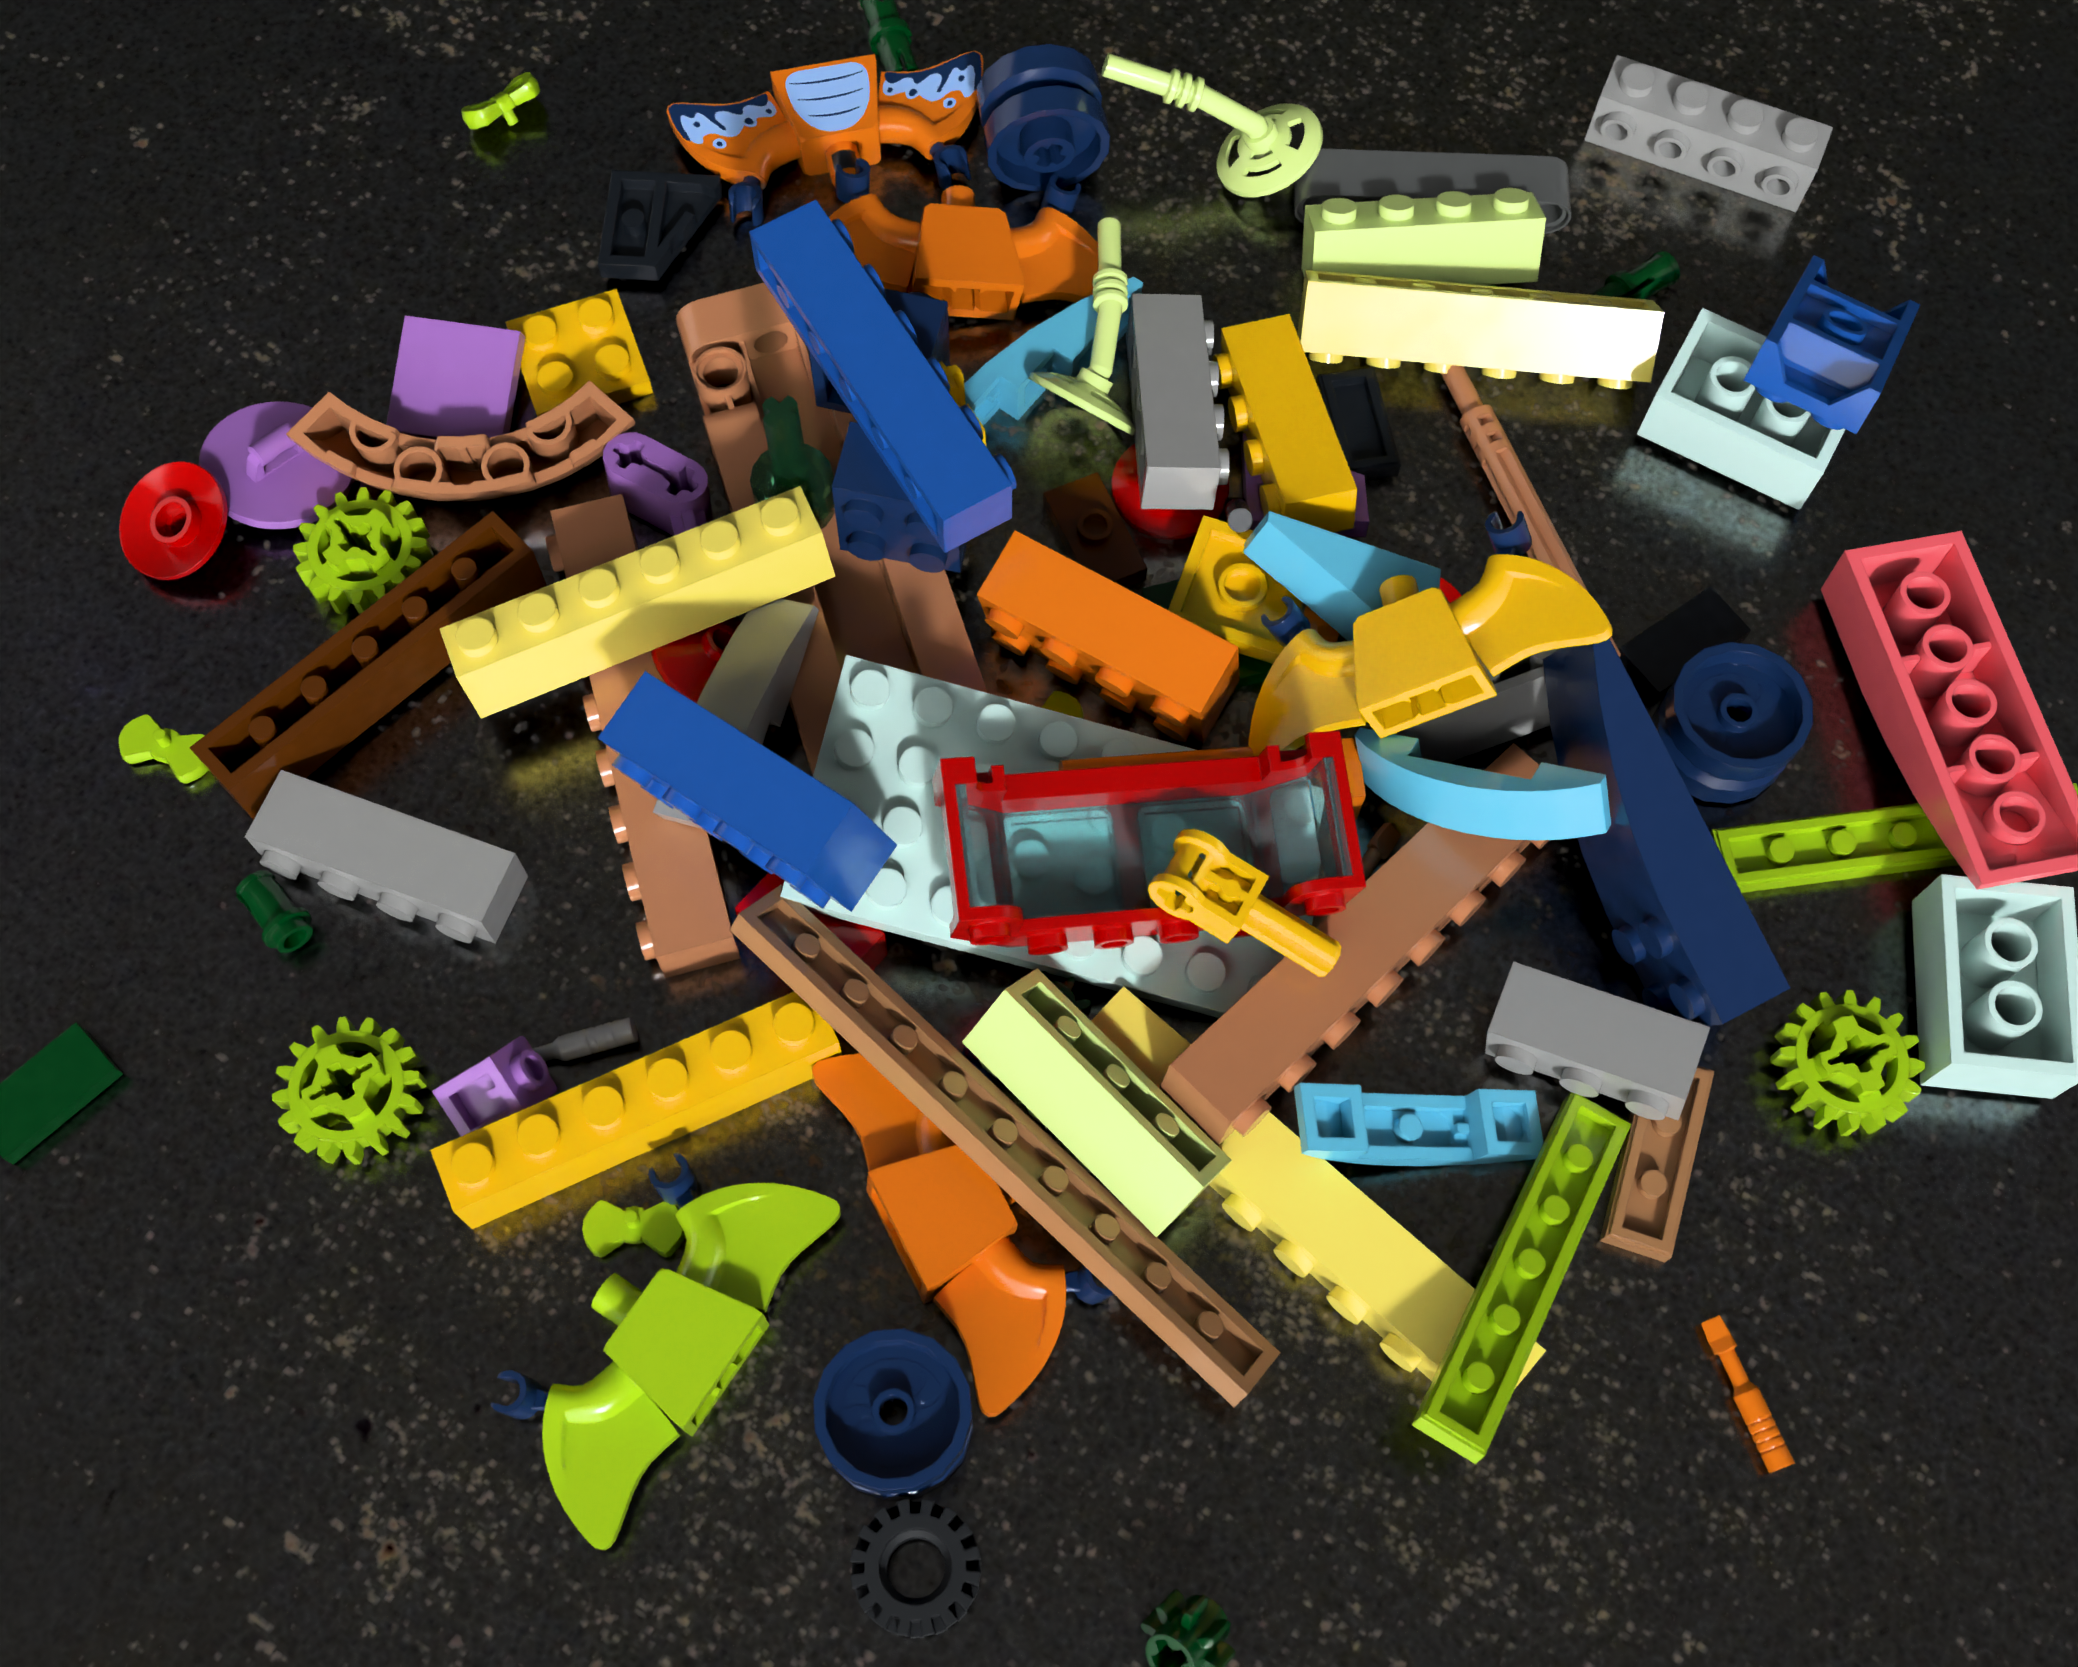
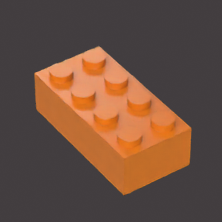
M1014 530L977 593L986 616L985 621L990 625L991 630L995 632L992 638L999 645L1019 656H1024L1027 650L1048 660L1045 665L1046 668L1059 678L1075 685L1078 684L1081 678L1102 689L1099 696L1110 705L1126 713H1131L1134 707L1156 718L1153 725L1157 729L1181 742H1186L1189 736L1202 743L1205 742L1240 680L1238 646Z

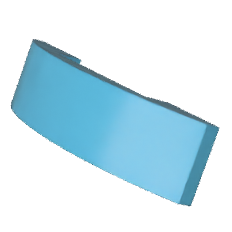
M1359 728L1354 735L1359 760L1362 765L1364 783L1375 794L1392 806L1437 826L1473 835L1511 840L1580 838L1607 833L1611 826L1606 774L1541 762L1530 780L1423 759L1418 738L1392 734L1380 739L1374 730Z
M1299 1083L1294 1086L1301 1152L1304 1155L1315 1158L1383 1166L1474 1165L1536 1159L1544 1143L1536 1092L1533 1090L1477 1089L1465 1096L1362 1093L1361 1085Z

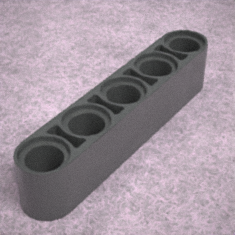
M1320 149L1311 167L1294 182L1295 217L1304 224L1305 205L1322 204L1324 201L1332 198H1346L1354 202L1380 201L1382 197L1394 194L1417 199L1434 198L1448 191H1459L1468 195L1494 194L1497 190L1503 188H1518L1534 194L1546 217L1544 234L1559 231L1571 220L1568 166L1563 160L1551 156Z

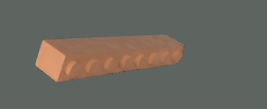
M623 494L550 511L556 534L545 537L546 546L554 572L564 570L566 578L638 550ZM651 651L589 675L593 693L583 695L582 698L592 732L603 731L645 671L665 683L656 669ZM607 745L605 749L595 751L604 786L615 785L619 804L608 807L617 843L629 842L633 862L622 864V870L631 901L642 899L647 920L637 922L636 930L645 961L656 958L664 977L668 978L740 959L736 937L730 931L732 921L710 834L701 828L666 820L653 813L657 799L643 790L638 783L612 766L618 754Z
M1513 743L1484 771L1531 780L1539 764ZM1428 822L1366 880V887L1346 904V910L1329 915L1316 927L1337 940L1342 946L1339 959L1326 976L1319 977L1285 956L1169 1065L1159 1089L1217 1146L1234 1130L1245 1137L1271 1110L1272 1106L1265 1101L1280 1086L1288 1093L1293 1091L1294 1086L1301 1083L1316 1066L1317 1063L1311 1056L1324 1043L1333 1050L1336 1049L1360 1023L1361 1020L1355 1013L1367 1001H1370L1376 1008L1379 1007L1403 981L1404 978L1397 973L1410 960L1418 967L1421 966L1445 940L1440 931L1451 920L1458 926H1462L1486 900V897L1480 892L1491 881L1502 887L1526 861V858L1520 853L1530 843L1541 849L1549 840H1511L1485 837L1443 828Z

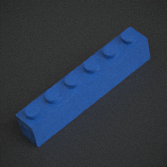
M814 200L749 231L757 273L943 552L947 553L1011 519L1012 490L1017 488V483L1010 465L1000 453L992 456L982 441V429L975 414L967 405L959 407L949 393L950 385L942 366L934 357L926 359L917 347V336L910 320L902 310L893 312L886 302V294L880 277L870 264L864 266L860 264L854 255L852 239L842 221L838 218L831 221L818 201Z

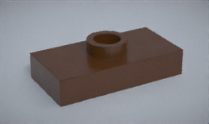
M1098 472L1043 492V506L1071 560L1125 588L1146 580L1147 566Z

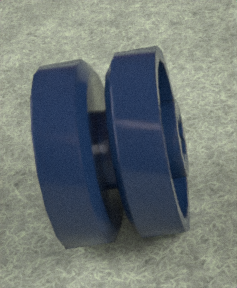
M1059 45L1027 46L1002 56L985 70L977 85V104L981 126L984 129V145L988 167L997 180L1014 189L1039 192L1045 191L1049 178L1053 174L1059 175L1056 186L1061 189L1082 181L1101 166L1109 153L1110 134L1106 114L1101 107L1102 93L1098 73L1088 57L1073 48Z
M1727 642L1704 648L1684 664L1672 687L1668 689L1661 700L1652 721L1689 793L1702 801L1732 804L1759 795L1778 778L1785 769L1786 764L1800 751L1813 725V702L1802 676L1782 656L1755 644Z
M904 1328L871 1331L844 1345L824 1368L813 1398L815 1432L827 1459L835 1471L857 1491L886 1501L918 1498L943 1485L964 1461L973 1433L970 1386L957 1359L935 1339ZM901 1402H904L907 1406V1416L904 1421L897 1425L886 1424L880 1416V1411L883 1407L895 1410Z

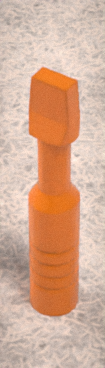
M1721 1315L1702 1322L1701 1324L1713 1355L1719 1356L1734 1387L1733 1399L1749 1433L1752 1435V1439L1768 1473L1770 1474L1795 1464L1759 1387L1750 1382L1734 1349L1737 1343Z

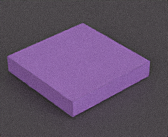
M405 315L386 425L398 429L403 434L434 440L438 436L486 434L490 438L510 433L525 336L521 331Z

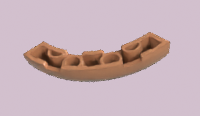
M588 381L574 395L552 410L526 422L525 428L490 438L486 434L468 436H438L434 440L403 434L398 429L371 419L349 407L331 392H328L286 435L314 458L340 473L384 491L388 490L406 497L434 501H478L529 492L559 481L583 469L603 456V450L607 442L619 434L632 432L635 429L634 418L591 381Z

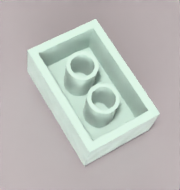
M1702 308L1658 389L1637 435L1800 510L1823 475L1845 429L1834 430L1827 428L1815 421L1810 412L1789 402L1778 403L1768 400L1756 391L1754 385L1743 381L1767 337Z
M1941 874L1912 900L1918 1039L1920 1041L1918 1042L1919 1060L1925 1062V1069L1920 1072V1085L2049 1099L2057 1097L2078 1084V937L2074 887L2016 882L1977 890L1966 876Z

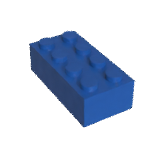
M646 671L598 736L599 740L618 754L612 764L613 767L638 783L643 790L671 809L676 808L701 829L721 842L723 840L739 850V853L769 874H776L789 883V886L823 909L828 901L832 899L852 912L897 847V844L853 802Z

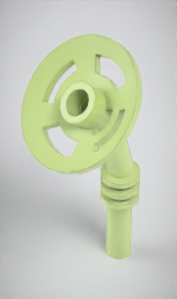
M1108 53L1105 58L1101 73L1103 77L1163 96V103L1170 104L1175 100V107L1182 108L1187 104V111L1194 112L1199 108L1234 127L1219 150L1216 168L1225 188L1235 195L1262 197L1288 187L1305 174L1320 152L1323 141L1321 124L1316 115L1302 105L1278 104L1254 112L1205 85L1203 77L1197 76L1193 81L1191 73L1185 72L1181 77L1179 69L1173 68L1168 73ZM1304 123V138L1297 150L1289 146L1292 140L1290 127ZM1239 140L1237 145L1239 157L1230 167V151L1235 141ZM1281 164V167L1270 173L1247 177L1248 172H1261Z
M1108 217L1098 222V271L1094 274L1092 280L1093 308L1098 315L1088 369L1081 367L1077 377L1052 372H1031L1028 379L1133 436L1136 429L1121 407L1108 396L1113 385L1108 380L1113 371L1121 314L1128 307V278L1122 271L1121 224L1117 219Z

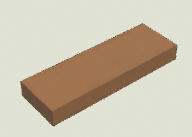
M1697 1066L1679 1120L1666 1116L1663 1120H1651L1632 1112L1630 1113L1628 1122L1631 1123V1127L1623 1142L1600 1242L1664 1263L1672 1258L1715 1071Z

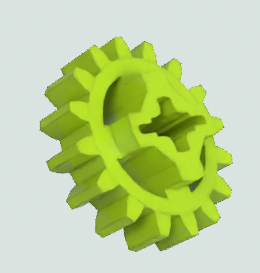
M360 487L357 500L349 502L342 492L336 493L335 502L337 506L331 510L317 504L313 509L319 521L316 524L301 523L299 526V530L307 542L293 545V551L301 563L296 567V570L304 584L308 586L316 601L321 604L329 600L335 612L341 615L348 609L350 604H354L360 615L371 604L378 601L423 565L422 561L433 558L434 554L427 541L431 536L422 518L417 517L412 504L408 500L397 504L392 492L388 490L381 493L377 500H373L367 487Z
M1854 990L1843 992L1836 999L1835 1003L1827 992H1822L1810 1002V1007L1804 1003L1800 1004L1788 1015L1791 1023H1785L1776 1032L1774 1038L1786 1047L1778 1049L1770 1057V1063L1779 1067H1785L1787 1070V1074L1775 1083L1778 1090L1794 1088L1798 1094V1097L1790 1107L1794 1113L1802 1111L1808 1106L1816 1111L1813 1127L1821 1129L1832 1119L1837 1120L1841 1136H1849L1859 1129L1860 1124L1868 1134H1872L1885 1126L1886 1120L1894 1122L1908 1111L1904 1102L1908 1103L1920 1094L1922 1088L1914 1081L1908 1079L1925 1069V1062L1916 1058H1910L1908 1055V1050L1920 1041L1917 1035L1900 1036L1896 1028L1901 1024L1904 1017L1899 1012L1887 1019L1879 1014L1881 999L1874 996L1862 1007L1857 1005ZM1814 1031L1816 1036L1810 1041L1815 1052L1813 1057L1808 1059V1042ZM1836 1058L1840 1061V1063L1830 1065ZM1861 1060L1865 1061V1062H1863L1861 1065H1859L1858 1067H1857V1065L1855 1064V1062H1858V1061H1861ZM1850 1061L1851 1063L1844 1065L1843 1062ZM1884 1066H1886L1887 1070L1886 1083H1884L1881 1076Z
M346 1016L338 1018L336 1033L328 1035L319 1025L312 1027V1036L315 1043L306 1048L302 1044L293 1042L289 1048L298 1058V1061L294 1067L278 1066L275 1072L288 1083L287 1089H282L272 1094V1101L282 1109L289 1110L277 1120L279 1125L289 1134L297 1133L293 1142L306 1153L317 1148V1155L327 1163L333 1164L339 1157L341 1150H343L346 1158L354 1165L362 1164L364 1148L372 1146L382 1156L388 1154V1143L385 1137L393 1132L398 1136L407 1138L411 1132L402 1122L403 1117L406 1113L422 1114L424 1109L421 1103L411 1096V1092L427 1087V1080L419 1071L411 1070L421 1061L420 1057L411 1046L402 1048L405 1039L393 1027L382 1034L381 1026L373 1018L367 1017L361 1024L359 1031H356L355 1026ZM368 1051L369 1053L358 1058L347 1055L346 1052ZM353 1082L352 1086L355 1094L346 1099L348 1092L345 1087ZM339 1122L352 1124L354 1129L335 1131L321 1127V1125L326 1124L332 1127Z

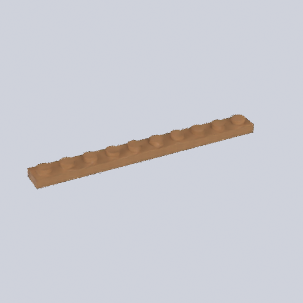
M779 885L737 915L730 928V931L1227 1402L1235 1407L1248 1395L1280 1354L1266 1338L1158 1237H1155L1139 1219L804 905L780 897L782 885Z

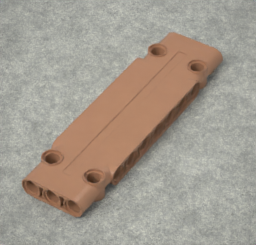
M765 283L698 299L681 308L676 315V324L698 391L701 408L705 414L703 416L705 429L731 513L801 486L823 533L836 576L781 598L814 605L819 609L789 700L812 775L815 771L846 655L987 693L945 570L930 573L921 571L910 563L885 558L878 561H868L854 556L849 551L840 550L832 483L850 421L857 423V421L850 413L822 408L816 405L809 350ZM723 384H731V385L726 386V387H720V388H718V386L723 385Z

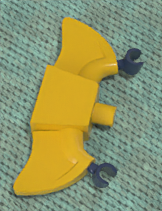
M1518 511L1516 522L1506 529H1503L1498 512H1492L1485 520V528L1495 555L1487 559L1480 581L1471 590L1451 603L1440 588L1431 587L1419 592L1414 577L1409 575L1393 576L1385 580L1379 588L1383 607L1358 616L1353 623V640L1343 642H1329L1316 630L1310 629L1311 623L1309 619L1288 596L1281 598L1288 607L1286 614L1282 618L1270 621L1265 614H1262L1261 621L1278 643L1285 648L1270 668L1259 692L1251 719L1249 746L1252 748L1254 756H1259L1264 748L1270 745H1279L1280 751L1296 750L1305 744L1304 737L1307 733L1364 726L1366 721L1381 739L1497 696L1496 688L1486 668L1495 677L1524 658L1543 651L1606 641L1612 636L1613 628L1599 604L1576 580L1549 564L1522 556L1532 545V538L1522 511Z

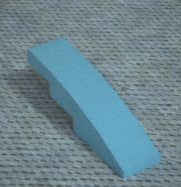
M1135 277L1128 279V307L1121 314L1117 342L1127 332L1132 293L1142 294L1143 282ZM1093 295L1079 300L1030 329L985 363L964 383L966 404L970 405L983 426L999 408L1016 420H1019L1040 397L1046 388L1028 379L1031 372H1052L1077 377L1081 367L1088 369L1098 315L1093 308Z

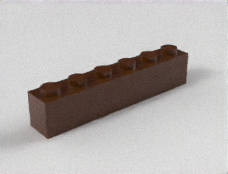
M493 511L193 744L190 749L223 788L254 820L280 770L307 778L451 663L440 628L546 587L547 584L533 550Z

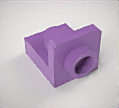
M519 1036L490 1056L444 1082L432 1092L460 1136H463L546 1100L557 1091V1087L549 1075L548 1067L543 1058L532 1049L524 1036Z

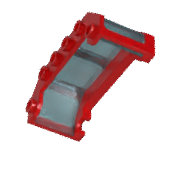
M1340 730L1307 733L1304 737L1306 749L1280 751L1279 745L1266 746L1259 756L1088 769L1005 774L1004 765H991L988 772L976 773L974 756L940 759L932 778L935 806L941 807L953 905V918L949 924L950 938L970 941L972 945H995L1007 948L1027 946L1028 953L1031 955H1048L1068 949V942L1093 940L1094 948L1115 949L1133 944L1134 937L1159 935V942L1165 944L1194 940L1199 937V931L1205 930L1189 920L1177 918L1165 912L1155 904L1147 891L1152 878L1159 873H1164L1175 854L1173 848L1174 840L1178 833L1184 829H1196L1214 836L1227 847L1230 853L1268 875L1269 878L1260 894L1297 917L1302 915L1326 916L1346 910V904L1366 887ZM1203 853L1199 854V857L1205 859ZM1191 871L1188 874L1189 878L1192 876ZM1175 891L1176 895H1181L1180 892ZM1240 929L1233 938L1251 935Z

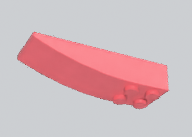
M1962 531L1845 550L1823 584L1821 592L1862 694L1888 749L1934 829L1974 887L1978 890L2078 871V795Z

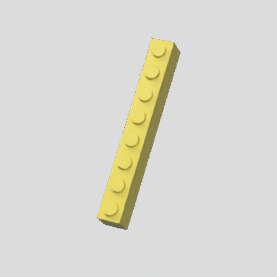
M1124 986L1091 1020L1158 1088L1161 1086L1169 1065L1191 1045ZM1270 1112L1245 1137L1234 1130L1218 1146L1232 1161L1209 1184L1225 1199L1222 1203L1225 1212L1244 1229L1252 1232L1257 1227L1277 1244L1273 1250L1275 1255L1296 1275L1305 1278L1310 1273L1330 1291L1326 1296L1328 1302L1344 1318L1357 1325L1363 1320L1383 1338L1380 1342V1347L1397 1365L1409 1372H1413L1417 1368L1432 1381L1475 1289L1325 1159L1302 1154L1300 1138ZM1535 1342L1516 1387L1546 1351L1537 1342Z

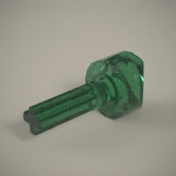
M771 396L762 404L768 450L762 453L755 462L750 477L754 503L801 486L820 529H823L835 514L832 494L834 475L831 464L820 450L804 444L796 400L787 396L779 403Z

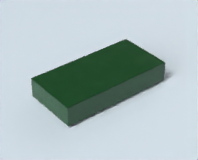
M77 1022L0 1083V1155L4 1160L13 1165L123 1075V1072L92 1036Z

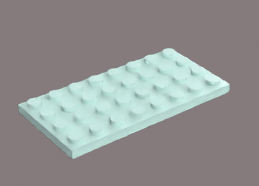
M846 655L813 778L853 802L897 844V847L852 912L832 899L828 901L823 909L790 887V884L784 881L780 897L801 903L814 913L1033 970L1038 968L1040 971H1046L1048 974L1067 979L1074 977L1076 981L1117 992L1124 986L1136 997L1220 1018L1285 957L1253 936L1232 938L1227 944L1207 931H1199V937L1194 940L1172 944L1160 943L1159 935L1134 937L1133 944L1115 949L1094 948L1093 940L1068 942L1067 950L1048 955H1031L1028 953L1027 946L1007 948L995 945H972L970 941L950 938L949 924L953 918L952 890L942 807L935 806L932 778L940 759L974 756L976 773L988 772L991 765H1004L1005 774L1059 771L1060 760L1192 751L1195 749ZM1309 781L1282 789L1272 795L1271 803L1285 891L1299 883L1320 879L1322 875L1334 810L1330 786ZM1220 802L1144 808L1139 810L1136 815L1148 908L1159 907L1150 898L1147 891L1148 886L1155 875L1164 873L1175 854L1173 848L1174 840L1178 833L1184 829H1196L1214 836L1227 847L1230 853L1251 865L1243 811L1236 803ZM959 812L970 907L989 906L980 827L973 816ZM1089 812L1011 818L1004 820L1000 824L1009 905L1021 907L1024 919L1122 911L1110 823L1103 813ZM1203 853L1199 854V857L1205 859ZM1191 871L1188 874L1189 878L1192 876ZM1175 891L1176 895H1181L1180 892ZM1298 916L1312 925L1314 916Z

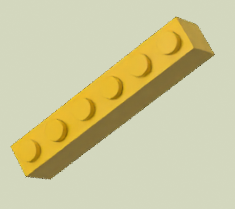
M794 991L433 1148L430 1151L453 1212L471 1229H474L813 1079L812 1069L817 1061L842 1055L840 1043L833 1027Z

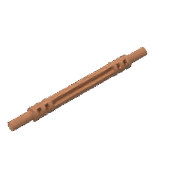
M1452 365L1447 374L1441 373L1462 414L1459 423L1512 525L1517 520L1518 511L1523 512L1532 538V545L1526 552L1528 557L1559 569L1587 590L1492 406L1483 404L1464 366ZM1611 636L1610 640L1614 648L1616 649L1618 656L1620 657L1621 653Z

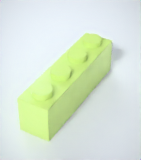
M1503 188L1497 190L1494 194L1468 195L1459 191H1448L1434 198L1417 199L1394 194L1384 196L1380 201L1354 202L1346 198H1332L1324 201L1322 204L1305 205L1301 269L1304 276L1305 270L1474 285L1537 282L1546 217L1534 194L1518 188Z
M1038 968L1006 988L962 1041L979 1059L982 1067L988 1073L997 1077L1026 1106L1029 1114L1037 1122L1045 1125L1074 1154L1077 1162L1085 1170L1094 1174L1155 1237H1158L1232 1161Z

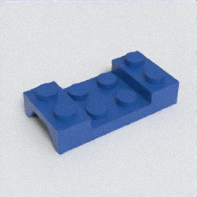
M1813 255L1743 381L1754 385L1756 391L1768 400L1778 403L1789 402L1810 412L1815 421L1827 428L1834 430L1844 428L1857 434L1884 388L1921 304L1908 300L1881 312L1828 286L1824 259Z

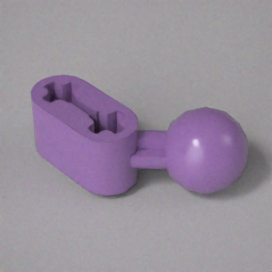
M625 432L607 442L603 450V462L610 496L623 494L629 513L673 536L712 521L708 475L701 465L654 439L637 432Z

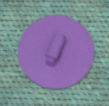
M265 402L251 405L224 418L208 434L201 448L199 466L212 473L221 484L227 500V516L253 527L290 529L299 527L301 523H313L319 520L313 509L317 504L326 507L328 510L336 507V493L342 492L346 497L348 496L355 479L314 458L286 435L313 407L293 402Z

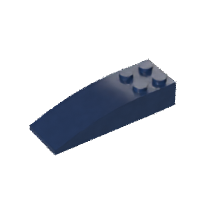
M1610 638L1600 643L1561 648L1544 658L1543 665L1550 726L1558 765L1606 774L1611 826L1607 833L1580 837L1578 842L1606 915L1614 929L1612 931L1613 944L1621 958L1633 966L1644 987L1642 990L1644 1005L1705 1026L1724 1024L1790 989L1788 981Z

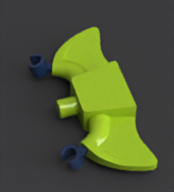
M673 1153L681 1167V1173L677 1179L668 1183L661 1182L652 1166L649 1168L648 1175L659 1196L665 1202L679 1207L675 1217L685 1234V1251L676 1272L662 1267L644 1291L619 1274L613 1273L605 1280L595 1294L591 1308L618 1326L603 1349L613 1362L595 1378L583 1385L572 1386L553 1383L550 1390L542 1389L537 1380L513 1370L503 1371L498 1374L497 1378L519 1384L520 1394L517 1400L508 1406L491 1402L490 1405L495 1411L519 1420L530 1418L538 1410L544 1411L542 1428L543 1451L551 1483L563 1509L578 1531L594 1548L606 1550L613 1545L640 1478L649 1465L670 1444L680 1437V1434L667 1416L692 1437L770 1326L762 1312L767 1311L773 1293L784 1271L804 1249L830 1229L840 1218L841 1208L836 1200L811 1190L777 1183L731 1185L708 1192L697 1198L695 1192L698 1181L695 1173L681 1154Z

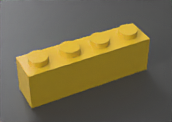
M1290 314L1221 328V353L1213 355V361H1217L1219 365V389L1228 388L1231 397L1228 398V410L1233 430L1235 432L1243 431L1248 439L1243 444L1248 472L1250 476L1260 475L1263 485L1260 486L1259 494L1264 517L1271 511L1333 533L1353 529L1357 486Z

